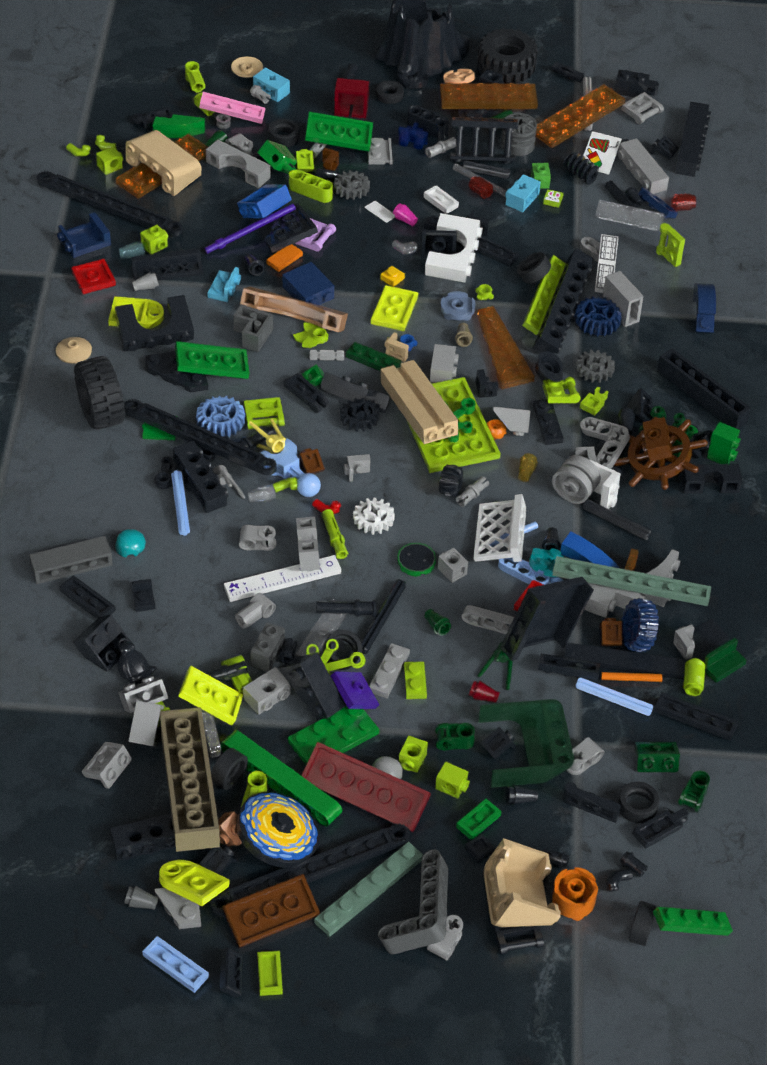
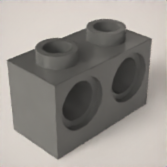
M266 622L251 650V667L266 672L272 669L284 646L285 628Z

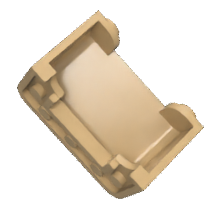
M503 838L484 867V881L490 919L493 925L498 927L549 926L559 920V907L555 903H550L547 906L543 879L551 872L548 853Z

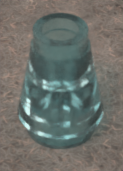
M136 241L119 248L120 257L131 258L145 255L143 242L138 243Z

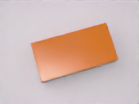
M291 244L266 259L267 265L280 272L302 257L303 251Z

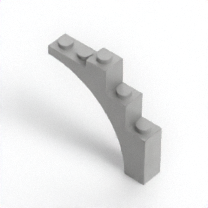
M671 550L667 558L659 566L646 574L673 579L674 574L672 573L673 571L677 572L680 565V560H678L679 552ZM588 583L594 591L584 610L606 618L609 611L613 612L615 606L626 609V605L633 599H648L662 607L665 606L667 600L671 601V599Z

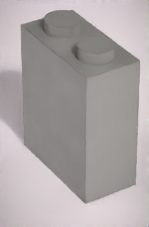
M621 271L607 275L602 299L606 297L608 301L612 300L620 308L622 313L621 324L624 327L639 322L644 296Z

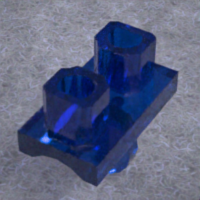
M416 122L413 126H407V128L399 127V145L406 147L409 141L414 142L415 149L422 150L424 145L428 144V132L418 128L419 124Z

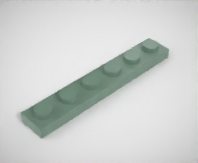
M410 842L406 843L315 918L314 923L329 937L332 936L422 861L423 854Z

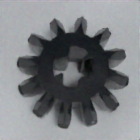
M447 464L443 467L439 481V491L441 494L449 497H455L459 494L464 478L462 467L453 464Z

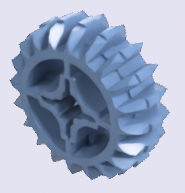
M219 395L218 398L212 396L211 400L205 399V402L200 403L196 411L197 426L222 437L227 436L230 438L231 434L236 435L237 431H241L245 424L246 417L243 405H240L239 401H235L234 397L228 399L227 395L224 398Z

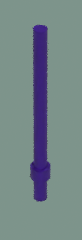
M291 204L225 238L221 237L215 240V243L205 247L204 250L206 254L216 249L220 250L226 247V244L296 210L294 204Z

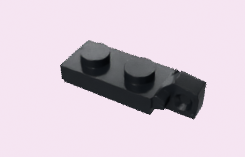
M685 808L675 813L666 810L634 828L632 834L646 849L682 828L683 823L688 820L689 813Z

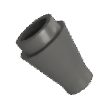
M130 886L125 904H128L129 907L155 910L159 897L153 896L137 886L135 888Z

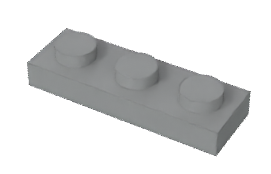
M391 643L369 686L373 694L388 698L404 667V662L407 661L410 655V649Z

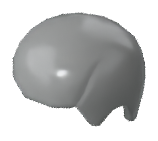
M382 756L372 764V767L399 779L402 778V766L394 758Z

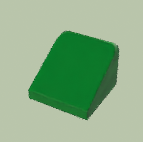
M316 364L302 373V376L313 386L321 385L324 372Z

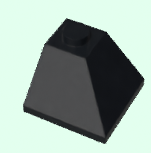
M422 230L421 258H427L429 251L448 255L455 254L457 231Z

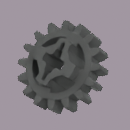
M349 170V173L343 172V175L338 174L334 182L336 194H340V197L346 196V199L352 198L355 200V197L361 199V195L366 196L370 188L368 176H364V173L358 174V171L352 172Z
M590 350V353L584 351L583 355H579L576 361V372H579L580 377L585 376V381L591 379L592 383L594 380L601 383V379L607 381L608 377H612L615 370V361L611 360L612 356H606V352L601 354L599 350L596 353L593 350Z

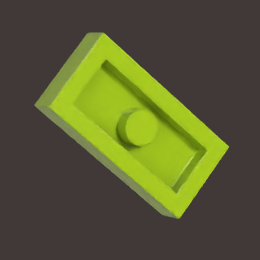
M404 662L406 699H427L424 662Z

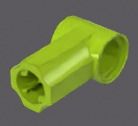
M194 61L187 62L185 65V79L189 82L192 91L196 93L202 92L205 89V83L199 71V64Z
M238 655L222 661L221 665L230 666L245 660L242 655ZM247 673L232 677L231 681L236 691L243 694V687L251 683L252 679Z
M254 771L249 774L242 805L249 797L257 793L267 792V777L263 772Z

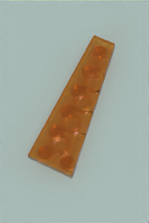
M494 306L477 310L479 323L484 333L485 341L488 344V350L492 356V363L495 366L501 389L534 382L535 376Z

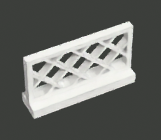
M522 494L515 495L514 500L479 504L474 549L475 562L512 557L514 562L522 561L526 504ZM507 507H512V509H510V510H509L508 512H506V513H505L504 511H502L503 509H505V508H507ZM484 510H493L488 515L484 513ZM498 513L502 515L497 520L493 519V517L496 516ZM506 519L511 521L505 526L501 524ZM488 521L492 523L487 528L483 527ZM496 527L500 528L495 534L491 532ZM505 532L508 533L509 536L504 540L500 538ZM489 535L490 538L485 542L481 540L484 536ZM495 540L499 542L495 547L490 546ZM503 546H505V547L508 548V551H504V552H499V551H498V550H500ZM485 548L489 550L486 554H479Z

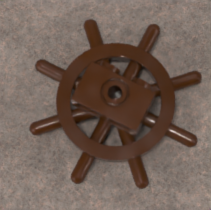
M653 417L652 420L643 422L644 430H641L639 435L636 437L630 435L628 442L631 444L628 449V457L617 459L614 466L631 465L636 474L629 481L630 487H634L644 478L654 481L660 480L661 488L667 490L669 487L668 479L676 476L684 469L693 473L698 472V467L689 463L692 449L705 447L708 442L705 439L690 442L685 433V430L691 425L689 419H686L677 428L667 425L665 417L659 419ZM676 440L681 443L680 445L672 446ZM643 449L644 453L639 454L640 450ZM681 452L679 457L672 455ZM648 460L644 466L639 463V461ZM667 461L672 462L667 466L665 464ZM655 463L658 464V468L652 467L655 465Z

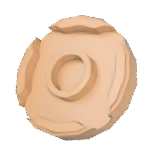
M461 68L457 69V72L450 70L444 74V82L450 85L466 84L475 79V74L471 69Z

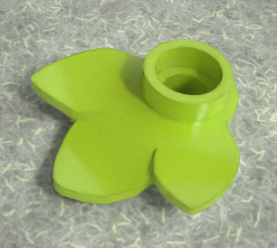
M304 322V331L293 334L294 339L302 343L304 348H312L328 341L327 331L312 323Z

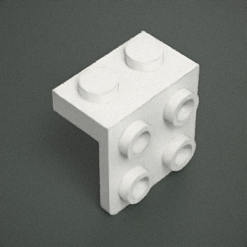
M590 460L597 467L601 476L600 483L594 490V492L601 494L600 505L608 509L610 507L613 508L617 502L620 473Z

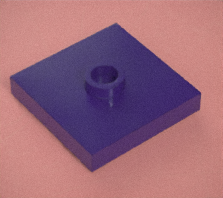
M334 672L331 675L348 709H376L379 706L377 699L361 672Z

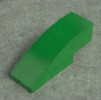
M173 114L172 118L156 116L153 123V131L157 130L167 138L195 136L205 133V118Z

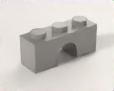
M315 517L296 518L300 570H320Z

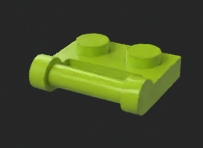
M662 223L660 225L661 234L659 245L656 247V253L663 255L668 262L677 267L681 265L685 239L669 224Z
M567 377L560 382H554L550 379L543 380L542 387L548 403H578L580 401V394L576 391L574 378ZM564 389H568L570 394H565Z
M280 397L244 401L248 430L254 429L249 425L250 421L261 427L271 425L270 419H273L277 425L285 426ZM277 416L276 418L253 420V418Z

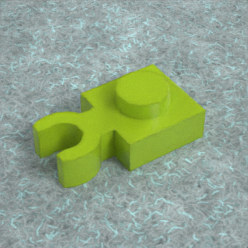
M597 387L594 395L588 393L581 401L579 408L595 416L604 406L605 400L608 397V391L601 394L600 387Z

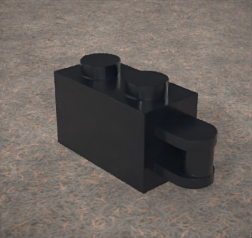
M619 69L614 94L635 98L645 92L648 95L655 96L658 94L659 83L649 80V74Z

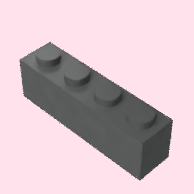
M105 536L29 555L36 584L113 565L112 553Z

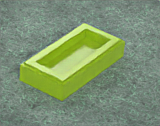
M280 951L257 952L260 996L283 994Z

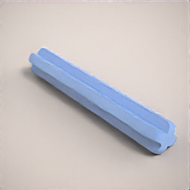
M175 470L171 477L178 531L180 535L186 536L190 533L183 475L181 471Z
M579 677L577 680L576 688L647 716H650L653 710L652 704L582 677Z

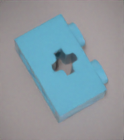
M267 68L253 76V86H261L262 90L271 96L270 99L279 102L290 93V80Z
M523 174L506 191V205L524 212L539 195L541 182Z

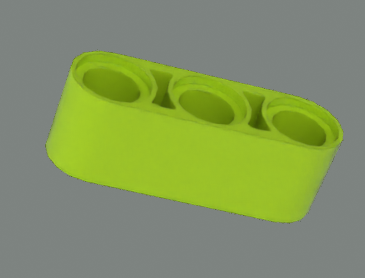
M297 169L289 172V189L291 191L323 203H328L332 200L333 184L330 181Z

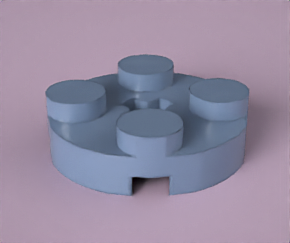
M454 291L441 299L440 309L446 320L468 321L475 312L476 303L473 297L472 299L468 297L467 293Z

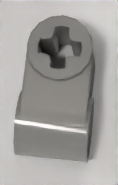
M241 133L225 140L226 144L253 156V142Z
M244 525L240 530L239 547L247 551H271L277 545L274 538L276 535L275 529L268 525Z
M589 737L585 738L579 745L569 751V760L566 763L567 772L571 775L582 774L590 766L599 762L605 751Z
M456 915L448 916L446 936L442 941L428 945L427 950L448 960L462 937V919Z

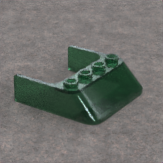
M547 699L480 705L479 723L511 720L520 725L529 767L492 770L491 787L545 783L574 764V754L564 709L558 700Z

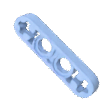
M512 557L499 559L498 561L500 570L527 584H530L532 580L537 581L536 577L545 578V581L540 582L544 585L550 584V582L564 581L559 577L543 575L544 572L539 569L538 572L534 571L530 567L529 562L523 559L520 562H514ZM525 568V569H527L529 572H528V573H521V572L519 571V569Z

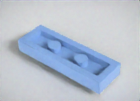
M158 936L142 951L146 959L194 993L209 978V973Z

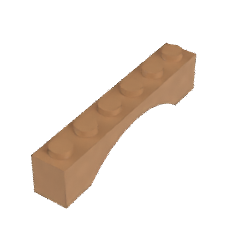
M254 287L243 288L240 305L290 316L335 332L344 331L348 313Z

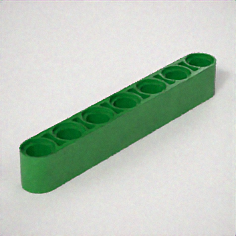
M234 730L220 743L219 746L223 753L227 749L234 748L247 756L246 770L248 772H263L267 777V785L277 793L290 796L300 802L321 825L329 826L342 813V807L336 800L240 731Z

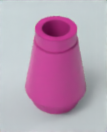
M400 203L395 207L393 215H395L396 219L411 226L417 223L418 218L405 204L402 205Z

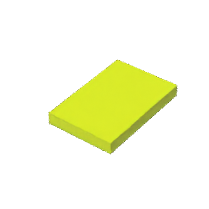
M385 285L372 315L371 324L405 331L418 299V292Z
M193 666L188 668L178 695L180 698L197 707H201L202 710L231 726L236 721L243 694Z

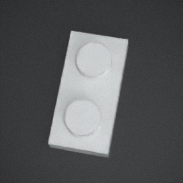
M434 186L424 192V198L445 214L459 206L457 200L438 186Z

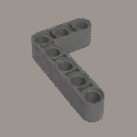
M436 849L427 851L422 857L419 916L387 924L378 932V937L389 954H397L442 941L446 936L448 866L440 852Z

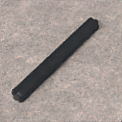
M401 579L396 580L362 638L363 654L369 652L406 588L405 581Z

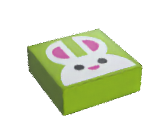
M547 189L543 204L560 207L564 193Z

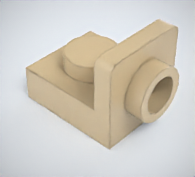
M394 332L385 341L386 354L405 362L408 359L409 345L397 341V333Z

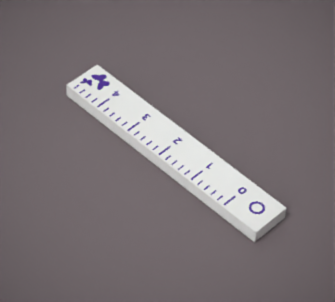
M333 555L319 559L320 570L301 571L300 564L224 583V589L229 601L233 602L255 596L257 593L263 594L341 574V567L336 556Z

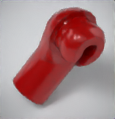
M315 499L312 507L321 513L324 510L330 509L334 514H337L340 511L341 503L335 500L331 502V505H326L319 499Z

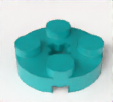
M534 548L529 559V565L536 572H538V569L543 571L545 576L557 577L552 576L556 556H563H561V551L558 549Z

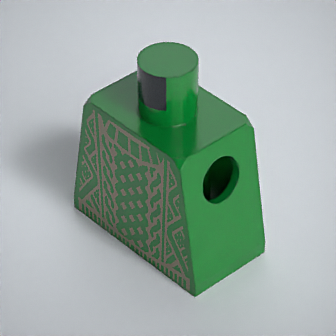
M266 140L257 152L275 170L287 173L288 175L291 170H296L294 166L297 163V159L284 145Z

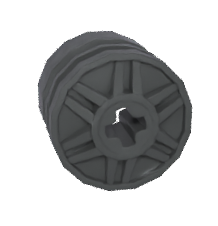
M524 113L508 115L505 119H517L518 129L512 131L511 155L524 156L530 154L535 148L536 120ZM503 128V129H502V130H503V133H502V139H501V147H502V149L504 150V148H505V130H504V128Z

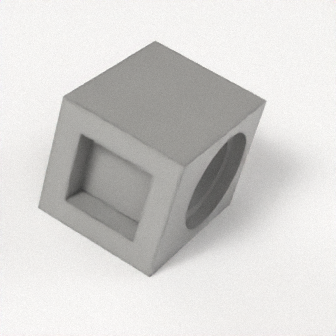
M455 548L441 553L438 558V569L453 583L467 575L468 561Z

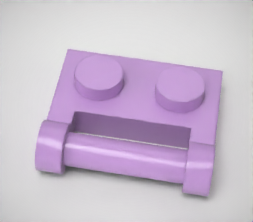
M311 219L316 225L318 233L304 238L295 244L319 252L327 238L334 234L336 227L333 224L327 225ZM321 232H324V233L320 236V238H319L318 240H316V238L320 235V233H321Z

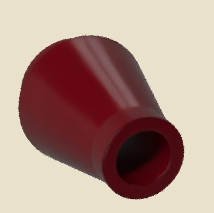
M479 680V682L473 681L468 696L473 697L474 700L496 703L500 692Z

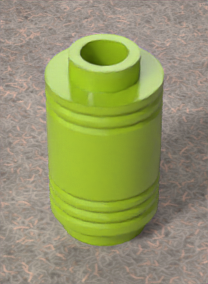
M693 658L685 663L683 689L690 696H698L704 690L705 663L700 659Z

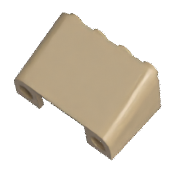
M157 130L126 142L127 163L133 166L139 165L140 162L145 163L154 172L162 176V188L173 196L201 176L199 161Z

